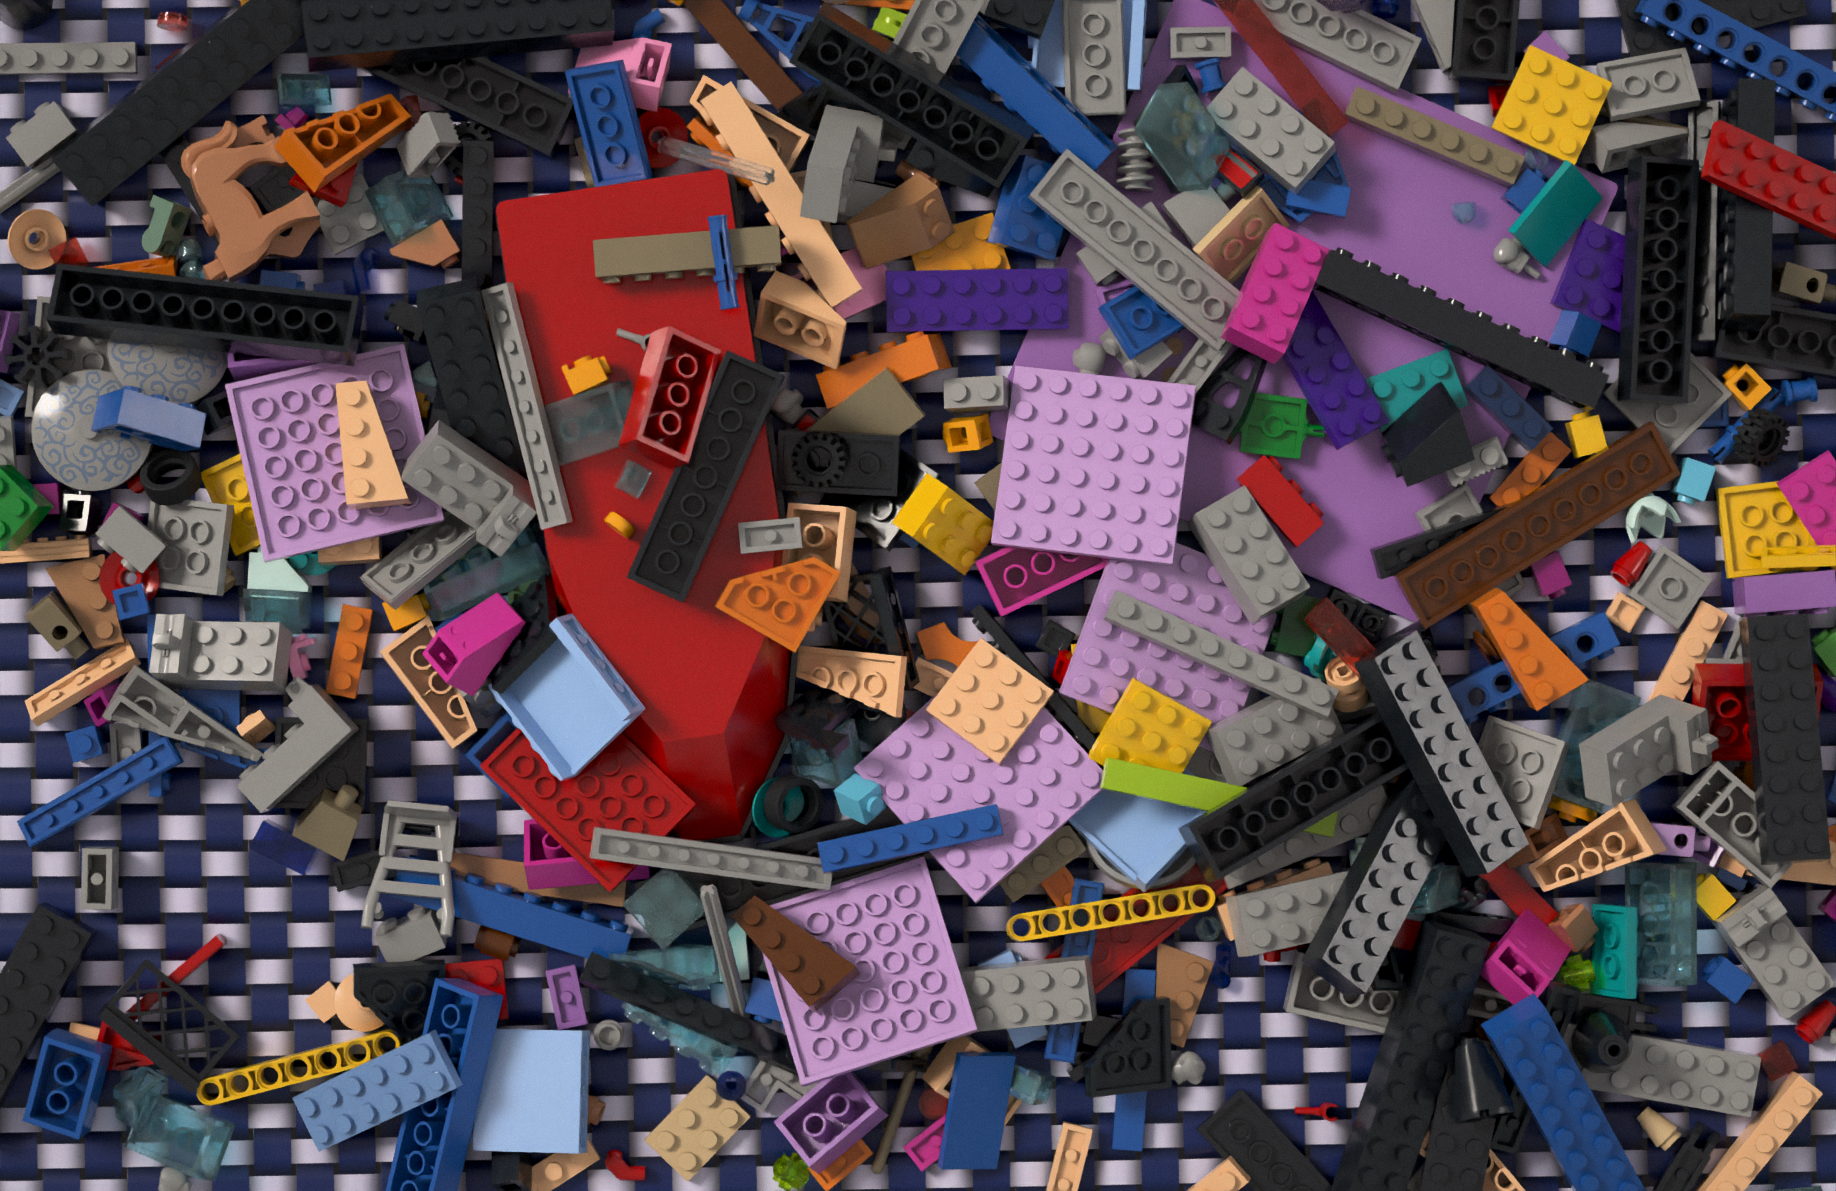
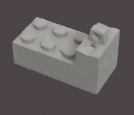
M826 105L807 163L800 217L837 223L839 213H845L848 198H850L852 184L855 179L874 183L879 161H895L898 143L883 139L884 119L868 112Z
M440 420L437 421L403 464L401 480L477 530L476 541L488 547L500 557H502L537 514L530 484L527 479Z
M156 614L149 673L171 689L286 691L293 632L280 622L193 621L185 614Z
M296 677L286 686L285 690L293 700L288 707L303 723L295 724L285 733L284 736L287 740L283 744H274L262 755L265 760L260 765L252 764L239 776L242 781L237 785V788L260 813L270 811L359 730L357 725L319 684L310 685L301 677Z
M1660 694L1581 742L1579 748L1585 798L1614 807L1673 769L1694 775L1700 769L1712 763L1711 752L1718 749L1719 744L1718 738L1709 734L1707 709Z
M1712 761L1710 765L1705 767L1671 806L1768 888H1772L1793 864L1761 865L1755 793L1719 761Z
M1756 884L1738 897L1736 902L1715 921H1710L1776 1013L1787 1020L1836 984L1786 916L1787 910L1772 889Z

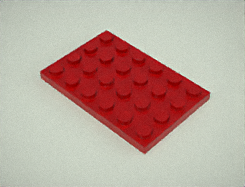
M518 728L480 765V768L610 894L638 865L590 858L594 827L667 837L697 806L622 733L577 776L560 781L549 771L547 763L539 753L533 750L528 738Z

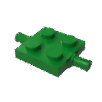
M1256 393L1247 419L1239 430L1241 435L1239 452L1300 460L1302 443L1306 436L1324 439L1325 433L1314 432L1313 430L1325 431V429L1321 425L1308 424L1306 417L1307 399Z

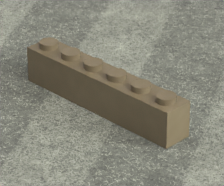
M1359 86L1353 90L1342 116V119L1507 188L1514 185L1525 159V156Z
M778 225L728 229L734 273H745V268L757 267V272L776 271L775 265H782ZM710 231L593 240L595 277L603 279V284L622 283L621 278L634 277V282L652 281V275L665 274V279L683 278V273L695 272L696 277L714 276L715 265Z

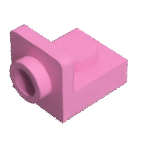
M302 634L292 638L289 667L293 680L296 677H301L302 679L309 677L307 671L311 670L310 661L306 653L301 654L300 648L317 643L315 637L308 639L306 634Z

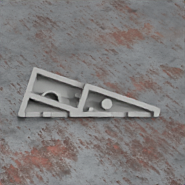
M137 664L133 665L118 686L102 715L104 719L109 721H116L134 728H141L158 733L159 735L202 747H209L256 762L263 754L262 751Z

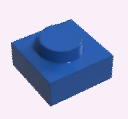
M144 583L112 591L119 620L122 621L151 613Z

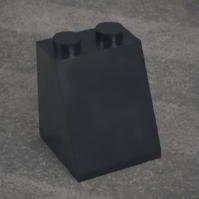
M1442 382L1435 384L1382 432L1385 445L1381 446L1383 455L1387 463H1390L1395 477H1402L1407 487L1475 460L1460 410Z

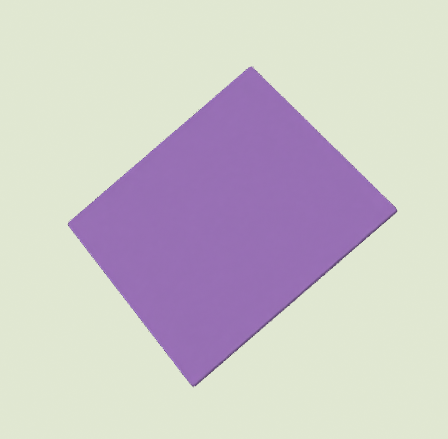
M1173 0L1143 68L1142 92L1133 91L1127 105V114L1122 116L1112 139L1117 146L1119 143L1126 141L1118 137V132L1135 127L1133 122L1175 66L1186 65L1198 87V101H1193V118L1197 119V142L1192 144L1191 161L1196 162V172L1183 192L1204 180L1213 189L1222 183L1204 167L1203 163L1224 143L1240 154L1243 153L1204 122L1203 111L1221 90L1208 94H1202L1201 92L1203 85L1199 70H1195L1194 64L1208 59H1170V28L1231 26L1232 57L1220 58L1221 63L1219 64L1223 81L1228 83L1241 67H1244L1296 111H1299L1316 98L1329 130V135L1335 142L1336 152L1348 187L1351 188L1345 219L1315 213L1300 225L1281 213L1290 224L1287 229L1328 249L1336 250L1337 247L1353 253L1352 259L1360 263H1364L1365 260L1376 263L1382 267L1380 270L1382 273L1392 275L1393 272L1408 278V284L1413 287L1419 288L1420 285L1429 287L1437 292L1435 297L1442 300H1447L1448 298L1455 299L1465 304L1464 310L1475 313L1476 310L1484 312L1493 317L1491 322L1497 325L1507 323L1521 330L1519 335L1526 338H1531L1532 335L1547 341V347H1549V341L1562 312L1561 308L1550 304L1582 224L1546 267L1540 265L1524 249V252L1530 256L1526 263L1541 273L1537 279L1523 269L1519 273L1510 271L1497 264L1493 258L1494 249L1503 238H1514L1508 229L1520 216L1518 212L1500 199L1508 190L1507 187L1342 119V116L1353 90L1359 86L1525 156L1518 176L1526 168H1529L1531 171L1533 168H1536L1548 178L1547 183L1564 162L1399 88L1395 94L1202 0ZM1116 149L1099 168L1097 174L1140 209L1152 201L1172 230L1170 234L1193 252V246L1161 207L1163 203L1178 194L1171 193L1152 157H1148L1146 161L1155 164V167L1146 170V173L1153 175L1154 180L1146 182V185L1154 188V191L1125 190L1116 185V180L1125 177L1117 173V168L1125 165L1117 161V156L1126 152ZM1247 157V159L1251 163H1253L1260 171L1263 172L1264 176L1267 175V173L1263 169H1261L1258 165H1256L1252 160H1250ZM1575 165L1580 173L1603 197L1585 220L1602 225L1616 195L1618 186L1610 180ZM1237 194L1225 205L1231 210L1242 197ZM1072 233L1056 268H1068L1069 329L1028 330L1007 377L1010 380V397L1015 366L1079 373L1080 368L1073 364V351L1079 349L1084 342H1095L1102 345V341L1098 337L1109 328L1098 310L1100 306L1095 292L1096 288L1105 285L1102 281L1095 285L1076 258V253L1085 248L1086 245ZM1251 265L1232 283L1239 291ZM1119 273L1120 276H1118L1109 284H1113L1127 279ZM1312 289L1364 379L1445 350L1441 346ZM1185 328L1181 332L1175 333L1163 340L1166 343L1169 338L1177 337L1183 342V350L1177 355H1170L1143 380L1164 382L1162 379L1163 371L1168 367L1177 368L1199 338ZM1233 344L1209 377L1239 348L1238 346ZM1448 350L1463 388L1484 366ZM1106 352L1105 362L1100 375L1131 378L1124 372L1123 365L1118 359ZM1282 357L1275 364L1267 362L1256 393L1306 399ZM1247 358L1243 359L1232 374L1243 380L1248 379L1255 362ZM1496 372L1524 400L1526 399L1531 387ZM1227 383L1214 394L1213 401L1224 407L1232 408L1236 404L1240 389L1238 386ZM1464 391L1468 406L1459 410L1471 447L1497 436L1502 449H1504L1510 435ZM1307 400L1306 417L1308 424L1322 426ZM994 411L989 418L992 436L1005 442L1009 411ZM1191 426L1179 519L1189 522L1195 513L1241 488L1235 479L1262 455L1239 452L1240 431L1232 443L1228 445ZM1379 428L1339 450H1336L1326 431L1313 430L1314 432L1325 433L1324 439L1306 436L1302 443L1300 460L1281 457L1274 458L1283 467L1284 470L1280 473L1287 481L1293 479L1301 487L1303 493L1300 496L1306 503L1309 504L1312 501L1322 511L1324 515L1320 519L1324 524L1303 543L1294 548L1265 514L1264 516L1300 572L1408 620L1417 622L1418 620L1394 575L1384 579L1377 577L1370 549L1424 532L1414 513L1454 488L1447 487L1442 473L1407 487L1402 477H1395L1390 463H1387L1383 455L1381 446L1385 445ZM1494 470L1466 482L1479 504Z

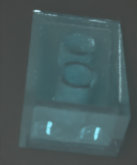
M631 380L610 383L544 406L559 466L622 448L618 444L634 393Z
M686 944L609 954L610 960L663 982L679 984V989L706 990L710 989V983L720 982L719 965L713 945Z
M146 1090L124 1147L193 1178L215 1181L236 1124L207 1111Z

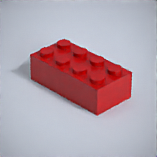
M671 326L651 332L618 446L669 469L689 463L721 350Z

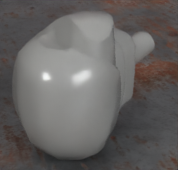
M1503 238L1494 249V261L1515 273H1519L1523 269L1537 279L1541 273L1526 263L1530 256L1524 252L1525 248L1515 238Z
M1084 342L1079 349L1073 351V364L1080 368L1079 373L1100 375L1105 362L1106 351L1103 345L1099 343Z
M782 388L777 394L771 411L791 426L805 412L800 406L804 397L797 389L791 391Z
M1191 1051L1182 1053L1171 1064L1172 1080L1174 1079L1178 1084L1185 1081L1194 1085L1199 1084L1203 1079L1202 1075L1206 1069L1201 1057Z
M167 1166L162 1169L158 1187L159 1191L191 1190L192 1183L188 1181L186 1170L176 1166Z

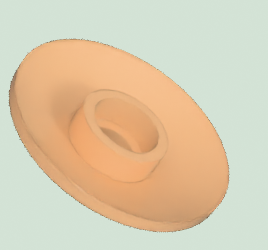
M43 209L28 210L19 215L12 223L8 232V248L14 260L20 265L29 269H44L53 265L61 257L66 245V231L61 220L53 213ZM35 232L37 238L33 243H30L29 237Z
M353 973L344 978L338 985L334 995V1008L341 1022L353 1030L362 1032L372 1031L384 1025L385 1023L370 1008L363 1007L354 997Z

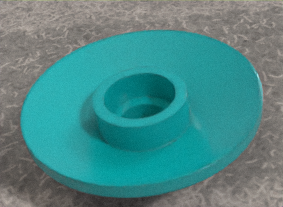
M779 777L766 781L758 789L752 804V816L755 825L763 834L771 837H783L791 833L775 828L769 823L764 812L766 792L772 782ZM795 786L788 792L783 803L784 816L790 822L800 815L804 806V796L798 786Z

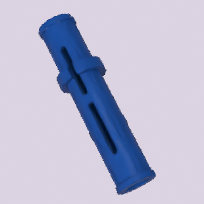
M727 215L707 217V220L709 222L716 272L713 280L718 286L720 310L739 308L735 280H738V274L734 273Z
M1771 386L1772 390L1751 410H1748L1733 426L1729 425L1725 429L1726 433L1707 450L1713 456L1722 448V451L1714 458L1717 462L1722 464L1734 450L1733 444L1736 442L1733 440V435H1738L1739 432L1735 429L1737 425L1740 427L1743 425L1741 422L1743 417L1748 419V413L1750 411L1755 412L1757 408L1772 412L1785 400L1784 396L1780 393L1770 401L1778 392L1776 388Z

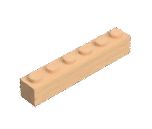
M75 535V539L67 540V536L55 537L56 541H48V538H37V542H29V539H26L16 551H0V564L93 557L92 538H86V535Z

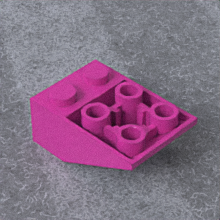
M497 592L439 629L422 655L447 684L474 696L477 690L485 683L487 676L497 662L502 659L512 641L519 635L526 622L506 599Z
M1526 908L1486 956L1480 975L1513 1005L1533 993L1538 998L1549 985L1550 980L1552 981L1570 953L1571 948Z

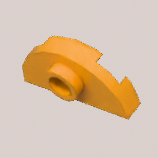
M1551 796L1548 805L1549 808L1560 811L1559 818L1573 823L1576 822L1577 818L1592 823L1598 816L1596 811L1555 796Z

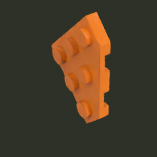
M810 557L737 577L728 581L714 607L792 652H796L841 572L816 557Z

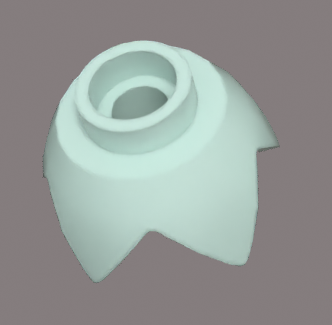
M1649 493L1634 502L1628 508L1626 515V529L1631 543L1633 544L1637 540L1641 527L1662 540L1666 517L1675 523H1681L1674 508L1661 497L1654 496L1653 493Z

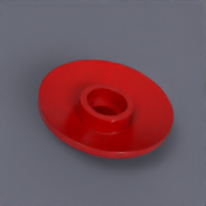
M658 107L657 112L650 110L643 112L638 117L650 166L653 168L671 166L682 157L687 147L688 131L685 122L676 112L667 108ZM655 131H657L659 133V139L656 142H653L651 136Z
M116 551L109 555L103 562L99 573V584L104 596L116 605L112 593L113 590L144 583L148 602L151 601L160 585V571L157 563L154 561L144 573H140L137 570L135 572L137 580L131 585L127 582V576L132 572L121 563L123 557Z

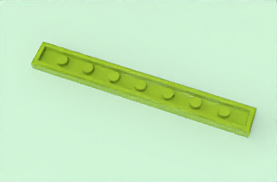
M1105 758L1100 785L1101 789L1204 811L1211 810L1247 789V787L1112 758ZM1338 810L1302 832L1330 838L1334 837Z

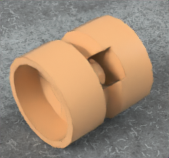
M1343 655L1332 659L1326 665L1324 671L1327 685L1339 690L1333 707L1340 712L1349 713L1357 711L1368 700L1367 688L1354 666V663L1359 659L1353 656Z

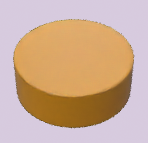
M613 511L604 519V522L626 539H629L635 531L628 521Z

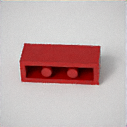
M1262 455L1239 475L1235 481L1241 487L1246 486L1262 512L1291 545L1296 548L1324 524L1320 519L1324 514L1312 501L1309 504L1306 503L1300 496L1303 490L1293 479L1287 481L1280 473L1284 469L1273 456L1268 459L1265 455Z

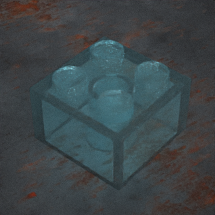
M662 868L623 903V906L662 950L705 913L699 893L678 870Z

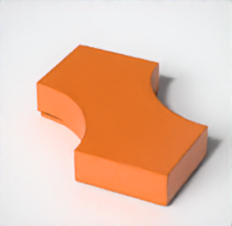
M945 622L916 632L926 661L943 659L957 667L960 666L978 642H969L957 638L950 632Z

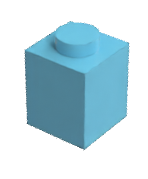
M1688 457L1682 458L1678 468L1681 475L1675 478L1670 493L1678 495L1677 501L1694 506L1695 501L1705 502L1716 467Z
M856 773L834 790L841 814L865 825L887 808L881 799L883 793L880 784L869 779L864 780Z

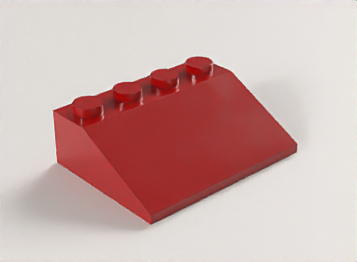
M1695 663L1692 705L1707 709L1709 734L1718 738L1719 748L1711 752L1712 761H1752L1743 664ZM1813 664L1819 721L1824 681L1817 665Z

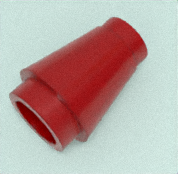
M1638 541L1636 545L1612 564L1611 576L1626 587H1629L1632 583H1637L1652 554L1651 548L1645 543Z
M1824 999L1797 1020L1798 1025L1794 1028L1795 1032L1809 1044L1813 1045L1816 1041H1821L1836 1015V1007L1830 1001Z

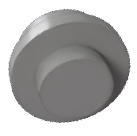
M604 1020L594 1030V1040L604 1050L616 1049L624 1039L622 1026L614 1020Z

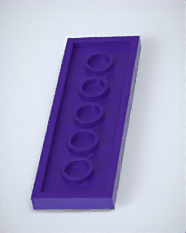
M1068 268L886 271L887 333L919 332L922 330L923 332L1069 329Z
M1312 290L1282 358L1336 450H1339L1386 425L1389 419Z

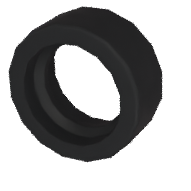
M170 448L152 455L143 464L140 471V481L152 502L159 505L171 506L184 502L196 493L202 482L201 472L191 453ZM176 469L186 470L179 479L172 483L156 484L157 480L169 471Z
M794 774L782 775L773 781L764 799V812L769 823L777 829L795 834L803 833L813 828L820 819L824 807L823 794L820 787L812 779ZM795 786L801 787L804 793V806L800 815L790 822L784 816L783 803L788 792Z

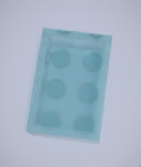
M1188 82L1159 84L1134 129L1179 191L1208 190L1232 146Z

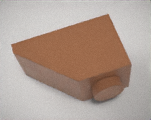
M442 219L389 250L396 258L434 268L442 266L443 269L459 261L457 256L462 254L460 247Z
M1555 812L1544 817L1539 830L1530 826L1523 827L1522 830L1529 844L1507 859L1506 863L1509 869L1532 862L1567 840L1568 836L1557 813Z
M1581 903L1565 905L1547 925L1550 930L1571 948L1570 953L1587 950L1595 941L1593 935L1599 930L1587 909Z

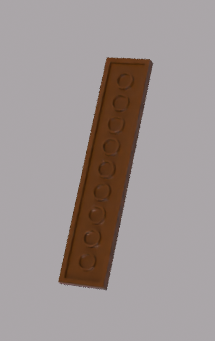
M1649 421L1394 575V578L1418 622L1424 629H1427L1681 475L1654 422Z

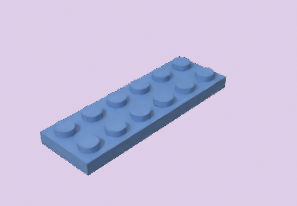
M435 1029L292 1097L320 1152L452 1091L463 1084Z

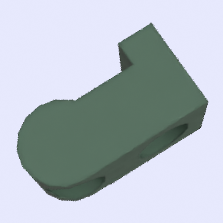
M153 195L150 207L155 208L149 228L142 236V247L148 253L168 258L176 252L179 242H181L192 209L175 201Z

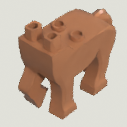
M264 115L238 128L233 122L225 121L223 128L218 134L192 143L183 151L181 156L182 169L191 180L195 198L204 214L202 216L203 226L210 237L215 235L219 242V246L215 251L214 261L203 266L202 272L207 280L236 282L255 270L266 257L277 256L291 260L297 259L311 236L321 225L319 222L320 214L308 191L283 207L262 215L258 204L249 191L236 181L248 169L258 165L268 164L280 168L290 166L275 149L274 146L280 137L275 138L274 134H271ZM292 227V231L289 236L284 237L279 235Z

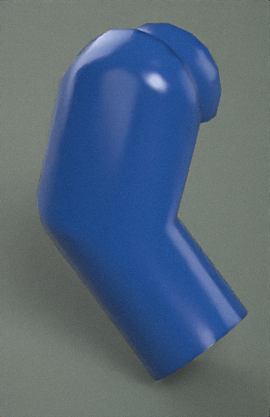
M659 9L635 21L631 39L641 37L651 39L652 29L665 22Z

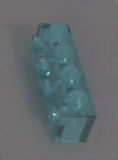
M624 1002L621 1006L626 1010L624 1015L636 1024H639L640 1021L651 1027L648 1031L661 1041L667 1038L676 1044L673 1048L685 1058H689L690 1055L700 1061L698 1066L712 1076L715 1072L722 1075L738 1052L734 1048Z

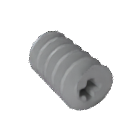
M1136 127L1119 131L1118 137L1126 141L1119 143L1117 149L1126 153L1117 156V161L1125 164L1117 168V173L1125 177L1116 180V185L1130 191H1154V188L1146 185V182L1154 180V176L1146 173V170L1154 168L1155 164L1146 161L1151 155Z

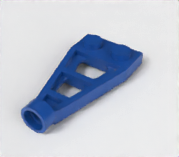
M745 0L737 16L747 23L749 22L789 61L797 49V40L800 35L808 30L814 20V17L766 5L758 0ZM758 8L760 11L759 16L757 18H752L754 12ZM776 18L785 19L796 25L797 28L789 41H783L771 31V25ZM799 69L809 79L815 81L816 83L820 82L813 76Z

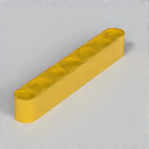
M1199 884L1021 913L1012 916L1008 920L1006 932L1012 940L1022 942L1200 913L1209 910L1214 905L1215 894L1209 886ZM1196 890L1203 891L1207 896V902L1203 907L1196 906L1192 900ZM1166 895H1172L1177 900V908L1173 912H1169L1163 907V899ZM1136 900H1143L1148 906V911L1143 917L1137 916L1133 911V904ZM1108 904L1115 906L1118 911L1117 919L1113 922L1107 921L1103 916V909ZM1078 909L1084 910L1088 915V922L1083 927L1077 926L1073 921V914ZM1047 914H1052L1058 919V927L1053 932L1046 930L1043 926V919ZM1017 919L1025 920L1029 926L1025 936H1018L1013 931V924Z
M386 1029L211 1075L200 1082L196 1090L197 1097L205 1105H216L346 1071L386 1053L387 1051L381 1046V1039L383 1037L389 1036L393 1038L396 1048L403 1045V1038L395 1030ZM360 1044L365 1047L366 1057L359 1060L352 1055L351 1049L353 1045ZM325 1052H332L336 1056V1066L328 1067L323 1063L322 1056ZM300 1059L307 1064L308 1070L305 1075L297 1074L294 1071L293 1063L295 1060ZM271 1067L277 1071L278 1080L271 1083L265 1079V1068ZM237 1075H243L248 1079L249 1086L247 1090H240L236 1087L235 1077ZM207 1083H214L218 1086L219 1096L217 1098L207 1095L205 1091Z

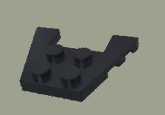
M809 689L775 718L778 730L798 741L803 739L809 741L811 748L817 751L822 748L826 750V756L835 759L850 746L848 734L833 731L859 709L885 714L887 712L864 705V703L853 698L842 696L831 689Z

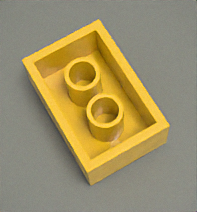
M926 473L891 523L954 569L966 575L991 540L994 521L948 486Z

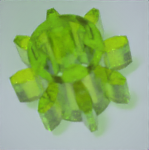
M1580 954L1566 958V965L1560 967L1563 984L1578 987L1581 992L1589 990V983L1596 981L1590 959L1582 961Z
M793 1152L791 1157L783 1154L774 1164L773 1180L779 1182V1187L786 1191H790L792 1187L800 1190V1187L804 1186L809 1179V1167L799 1154Z

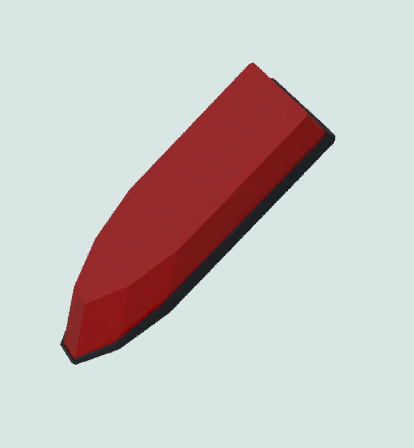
M714 169L502 201L496 207V223L505 283L513 282L573 519L571 523L543 530L549 576L553 578L556 593L557 615L560 617L572 613L646 708L621 733L697 805L670 833V836L718 844L742 841L753 820L752 804L758 789L766 781L773 778L790 742V736L777 729L775 718L794 702L798 649L796 652H792L714 606L730 579L782 565L783 550L741 554L738 523L787 518L783 491L776 490L777 449L771 410L686 602H680L626 578L675 468L669 469L618 446L645 351L641 348L640 344L617 336L616 332L620 328L645 336L656 330L671 326L720 349L721 352L712 383L727 350L764 366L760 338L753 336L757 316L750 269L745 268V273L738 274V280H735L740 307L720 310L717 283H714L713 276L696 277L695 272L683 273V278L665 279V274L652 275V281L634 282V277L621 278L622 283L603 284V279L595 277L593 240L710 231L707 217L716 215H727L728 229L743 228L735 178L726 170ZM650 337L645 340L646 347L648 346ZM587 355H590L592 359L605 356L612 371L607 374L609 382L581 395L574 396L561 367L567 364L572 369L575 367L573 362ZM610 512L617 513L634 527L635 531L629 539L618 534L604 522V519Z

